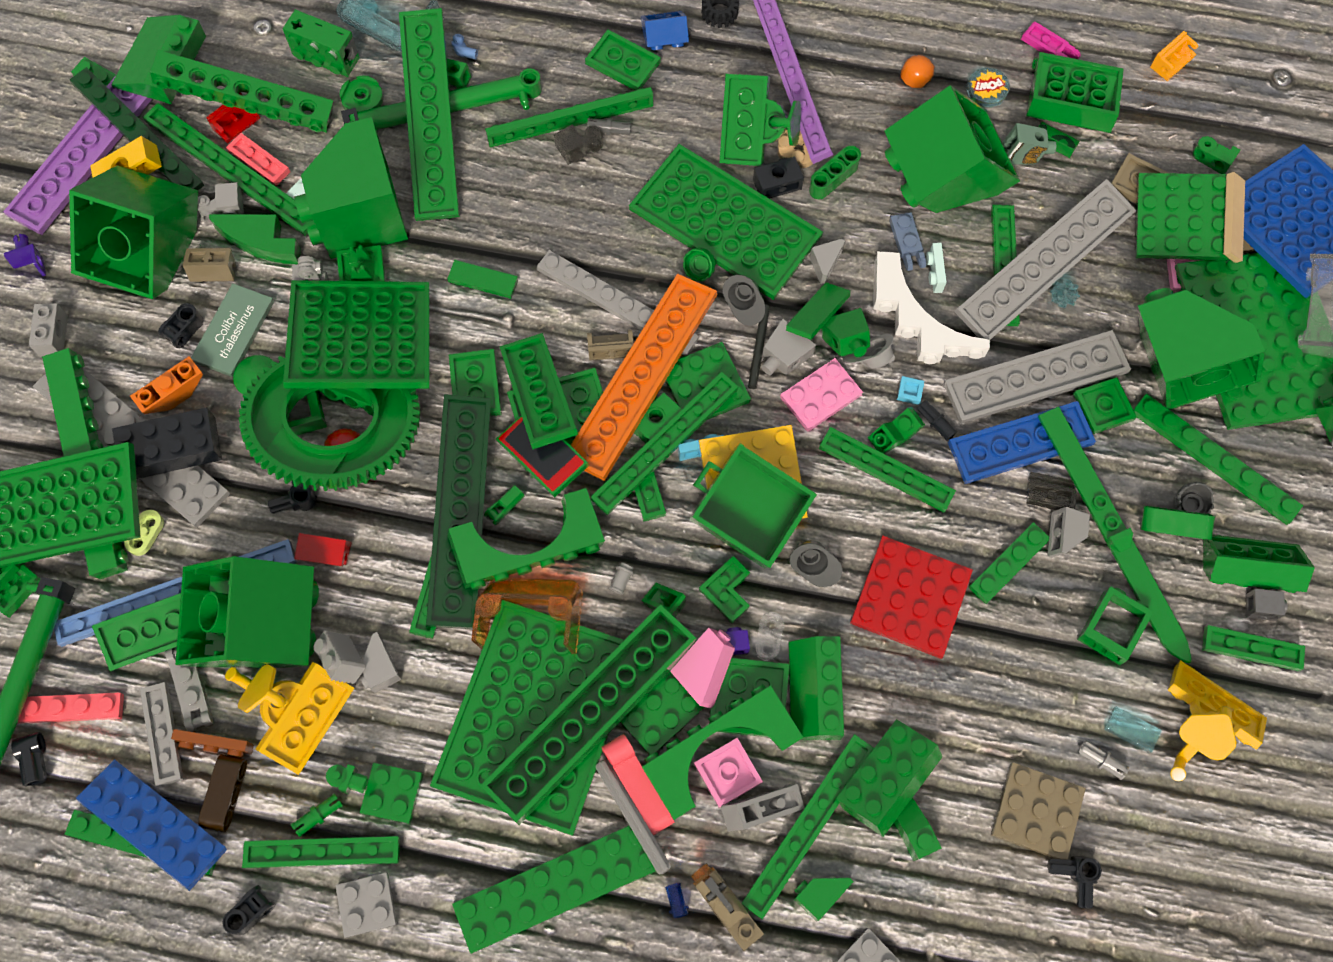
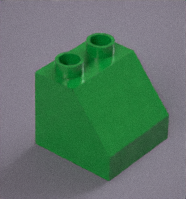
M951 85L884 130L891 145L885 150V156L895 171L900 172L902 170L907 182L901 185V192L905 200L913 208L921 205L934 213H939L997 196L1020 182L987 110Z
M372 117L345 123L301 174L305 194L294 196L299 217L302 223H306L312 245L324 243L331 259L337 258V251L347 250L349 247L358 248L359 245L363 247L384 246L408 239L390 170Z
M118 165L70 189L71 273L150 299H154L168 290L185 256L186 248H189L197 232L198 190Z
M1171 288L1158 289L1145 296L1144 304L1138 305L1140 338L1167 409H1174L1261 381L1265 349L1255 324L1187 290L1173 294Z
M236 556L184 566L175 665L224 668H262L266 664L274 668L308 666L309 657L314 652L313 646L316 642L315 632L311 629V612L319 597L318 584L313 580L314 567Z

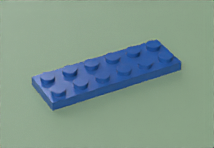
M1076 401L1059 406L1081 447L1086 448L1094 445L1096 440L1079 402ZM1052 409L950 439L948 445L964 484L1059 456L1038 418L1040 414Z
M115 759L76 797L79 803L188 891L197 884L227 851L223 844Z

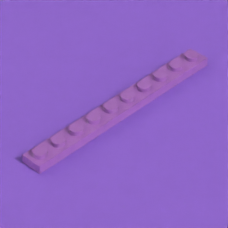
M753 0L791 107L793 101L801 102L800 131L810 159L815 164L832 156L833 152L776 0Z

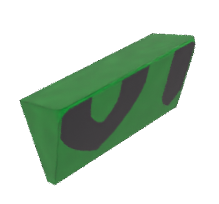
M1041 122L1038 127L1047 130L1048 141L1056 142V152L1070 158L1080 141Z

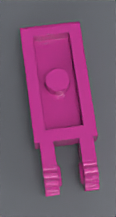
M1033 22L1021 38L1022 41L1043 53L1079 59L1081 55L1079 50L1070 45L1068 41L1037 22Z

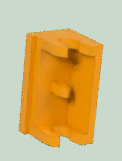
M1183 31L1156 55L1150 68L1166 81H1169L1196 56V53L1188 45L1196 49L1198 44L1187 35V32Z

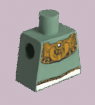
M1020 123L1015 124L1002 142L1013 165L1036 164L1044 154H1054L1057 147L1055 141H1048L1046 129Z

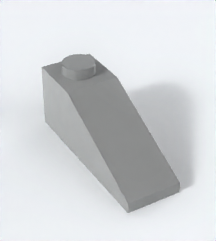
M798 784L721 806L728 832L744 830L805 808Z

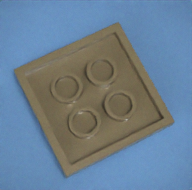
M1012 762L1007 774L991 836L1051 858L1068 859L1086 788Z

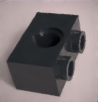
M795 156L782 158L770 164L764 163L754 168L753 182L757 192L769 199L802 190L804 177Z

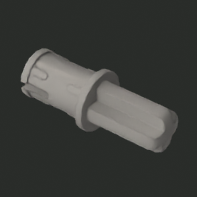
M1088 741L1081 744L1078 751L1079 754L1097 764V768L1105 769L1120 780L1124 779L1125 775L1123 772L1128 773L1130 768L1128 765L1112 757L1109 751L1104 752Z

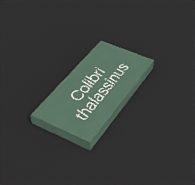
M232 283L191 357L193 362L233 377L237 365L244 359L274 304L273 298Z

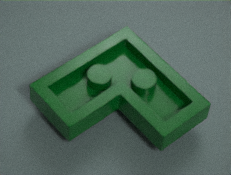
M733 556L699 587V591L731 624L750 607L734 590L750 575V572Z

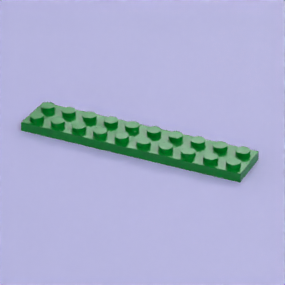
M442 8L399 12L415 220L424 221L460 217Z

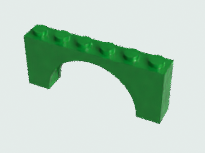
M587 488L564 494L561 500L563 506L561 532L550 545L535 553L512 555L496 550L480 537L472 522L449 528L447 535L465 589L469 587L472 590L486 586L485 582L495 580L496 583L509 579V575L514 573L524 575L533 571L532 568L540 565L541 568H547L554 565L556 560L564 558V561H569L577 558L579 553L586 552L587 554H592L599 551L605 539Z
M762 684L751 691L753 697L745 702L743 698H740L729 705L732 709L724 715L720 711L708 718L710 724L704 728H701L700 724L687 732L689 737L682 742L677 738L667 744V751L660 756L656 751L644 759L646 764L642 768L674 820L696 807L688 784L689 766L697 748L712 734L731 727L750 728L770 738L780 751L787 749L804 738L771 685L765 688Z

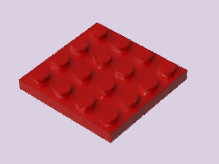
M882 536L850 624L942 659L973 570Z

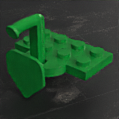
M726 74L719 163L761 166L764 162L765 144L773 143L780 139L786 129L788 130L790 146H797L800 132L801 102L793 101L789 116L787 117L783 106L777 101L768 99L770 76Z

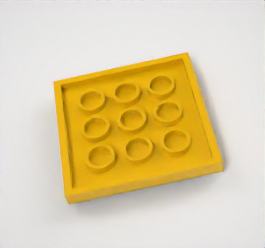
M792 425L698 441L703 469L708 461L722 468L734 448L741 443L744 447L802 484ZM709 469L705 475L707 490L718 475V472ZM806 511V513L804 514L803 518H807V517H808V516H807V511Z

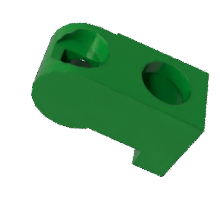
M447 58L449 84L456 86L457 89L467 87L472 77L467 63Z
M1204 136L1196 144L1193 150V157L1216 172L1226 174L1241 149L1233 146L1230 150L1218 144L1212 137Z

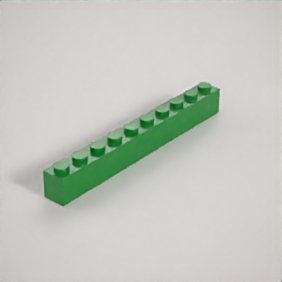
M70 348L42 356L63 456L103 448V444L97 434L99 425L93 416L92 409H94V403L89 397L87 389L89 388V382L84 375L83 367L85 363L82 356ZM122 542L84 550L89 576L104 579L128 571V555L123 549Z

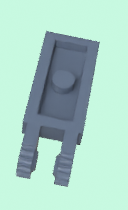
M912 212L890 216L889 222L900 258L903 259L906 270L910 271L913 269L911 256H916L919 267L925 268L926 259Z

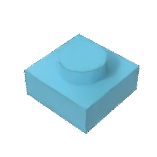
M902 376L897 400L919 405L925 381Z

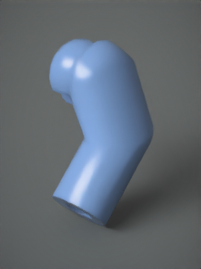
M455 34L451 42L455 53L460 57L476 60L478 49L467 47L465 42H463L464 37L461 34Z

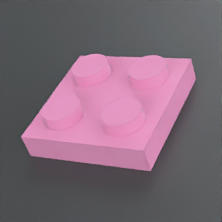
M738 738L694 762L697 771L718 808L763 783Z

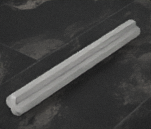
M609 760L600 761L596 765L597 772L659 875L667 872L671 868L669 861Z

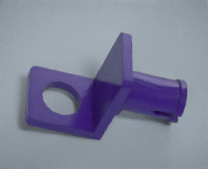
M19 234L20 241H18V236L15 235L13 237L15 249L4 253L6 260L14 269L33 263L40 274L46 276L43 257L34 244L29 245L28 236Z

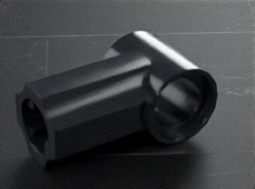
M36 732L13 739L11 749L15 759L19 762L22 785L27 787L39 785L47 781L43 756L46 752V742L42 733Z

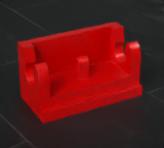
M222 105L206 118L212 130L228 144L258 121L260 116L258 113H248L241 108Z
M299 533L294 559L343 567V565H347L352 542Z

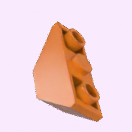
M188 356L130 395V397L144 415L172 410L191 397L203 373Z

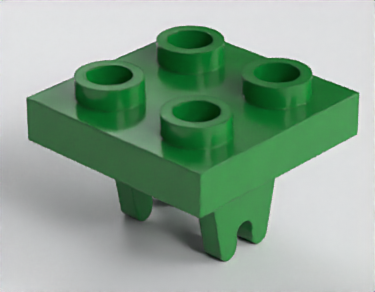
M359 245L358 248L349 247L347 250L337 251L339 281H386L381 245L370 247Z

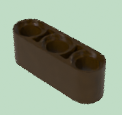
M224 754L218 756L199 816L198 825L201 828L220 832L228 830L246 773V759Z

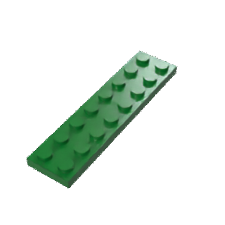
M627 826L452 903L469 952L473 954L656 872L632 829L630 826Z

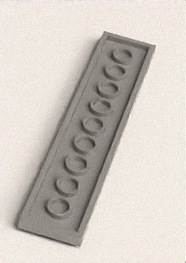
M1106 179L954 312L978 338L991 340L1137 210Z
M83 368L84 375L89 382V388H87L89 397L94 403V409H92L93 416L99 425V430L97 431L98 438L102 442L103 448L113 446L112 428L145 420ZM45 374L32 387L52 403ZM199 466L140 478L142 482L196 528L230 495L222 485Z

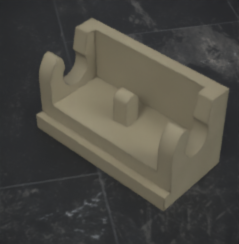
M186 248L183 268L190 282L235 280L232 267H236V262L231 248Z
M632 329L628 330V334L592 336V333H587L589 361L625 358L634 344Z

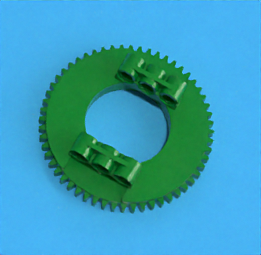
M282 356L278 357L279 363L271 361V368L264 366V373H257L258 379L251 380L252 386H247V393L243 394L244 401L240 402L239 427L246 450H249L251 457L254 456L255 463H260L262 470L267 468L269 475L275 473L277 480L284 477L286 484L293 480L294 487L303 483L304 489L313 485L314 491H317L319 486H323L324 491L328 489L337 491L338 488L348 489L349 486L353 485L358 487V484H367V481L370 479L376 480V476L379 474L385 475V470H392L393 464H399L400 457L406 456L405 450L411 449V443L415 442V436L418 434L417 428H419L420 405L416 389H284L285 358ZM317 390L322 391L331 400H343L349 407L354 409L363 408L369 415L373 416L369 427L359 437L350 442L335 446H321L304 441L291 430L288 425V418L292 408L301 398Z

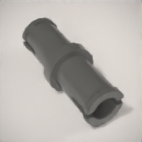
M588 118L587 132L630 136L631 121H614L612 118H607V120Z

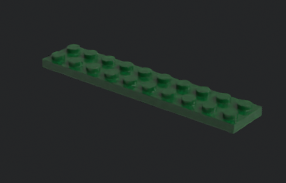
M444 394L426 627L471 630L476 628L478 589L472 590L471 587L465 589L447 534L449 528L472 522L477 533L482 538L491 398Z

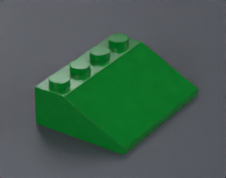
M182 15L147 17L111 84L112 87L172 104L178 91L170 88L163 89L152 84L150 71L157 50L192 60L195 59L206 38L199 20Z
M1039 52L1026 116L1111 133L1119 116L1124 69Z

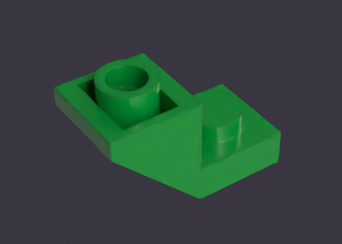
M908 407L892 422L883 423L868 439L877 451L886 454L909 440L925 426V423L913 407Z

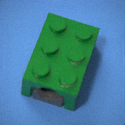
M296 9L282 28L294 57L299 60L309 61L316 67H324L336 75L341 74L348 77L360 59L352 32Z

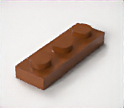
M177 729L173 730L171 737L172 740L179 743L178 747L194 750V746H201L203 751L218 754L219 750L228 751L227 755L240 758L243 757V753L252 755L254 748L252 743L244 740Z

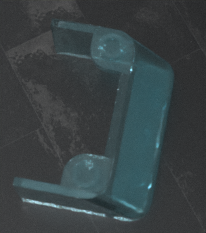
M341 0L336 11L343 22L391 49L402 52L400 26L378 15V5L374 0ZM431 0L425 10L440 8L437 0Z

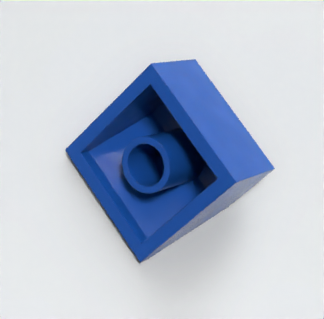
M682 11L641 16L645 44L647 47H651V50L663 49V45L670 44L672 47L684 46L685 42H689L687 16Z

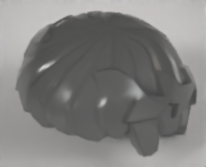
M1196 481L1185 484L1176 495V510L1210 514L1211 510L1214 509V492L1202 482Z

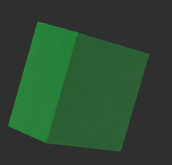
M740 443L734 448L722 468L710 461L704 467L693 486L705 493L689 520L764 569L771 568L817 494ZM712 469L718 472V475L707 490L700 483L708 470Z

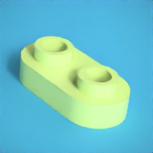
M146 510L139 515L141 538L124 541L126 550L135 556L144 555L150 550L164 526L163 517L155 510ZM155 521V524L149 527L150 522ZM143 541L142 546L137 548V543Z

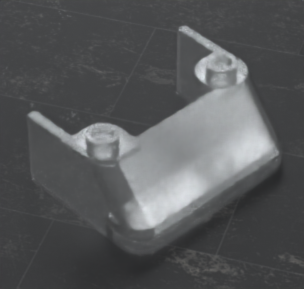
M1310 254L1312 267L1307 268L1306 280L1311 281L1312 286L1307 329L1304 330L1303 334H1299L1298 348L1303 353L1333 358V254Z

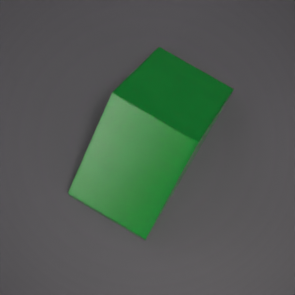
M655 583L641 601L653 611L661 604L676 618L685 606L686 596L681 592Z

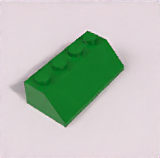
M1212 535V540L1203 539V570L1209 581L1215 584L1222 585L1228 583L1236 584L1240 587L1254 586L1265 590L1280 589L1290 593H1296L1297 591L1307 592L1315 567L1299 544Z
M815 636L788 642L790 717L804 737L801 740H841L844 736L840 636Z

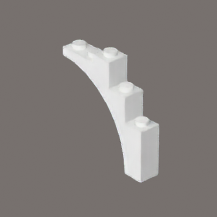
M877 251L874 261L873 310H880L881 312L895 311V335H900L904 338L917 337V361L935 364L937 362L940 363L943 355L948 357L969 356L972 359L986 356L990 348L989 339L971 337L948 328L929 315L914 299L903 276L900 253Z

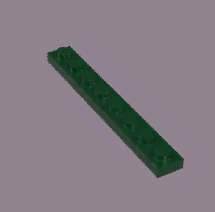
M87 67L69 79L71 84L129 142L143 136L157 145L162 166L158 170L170 182L195 190H199L204 186L203 182Z

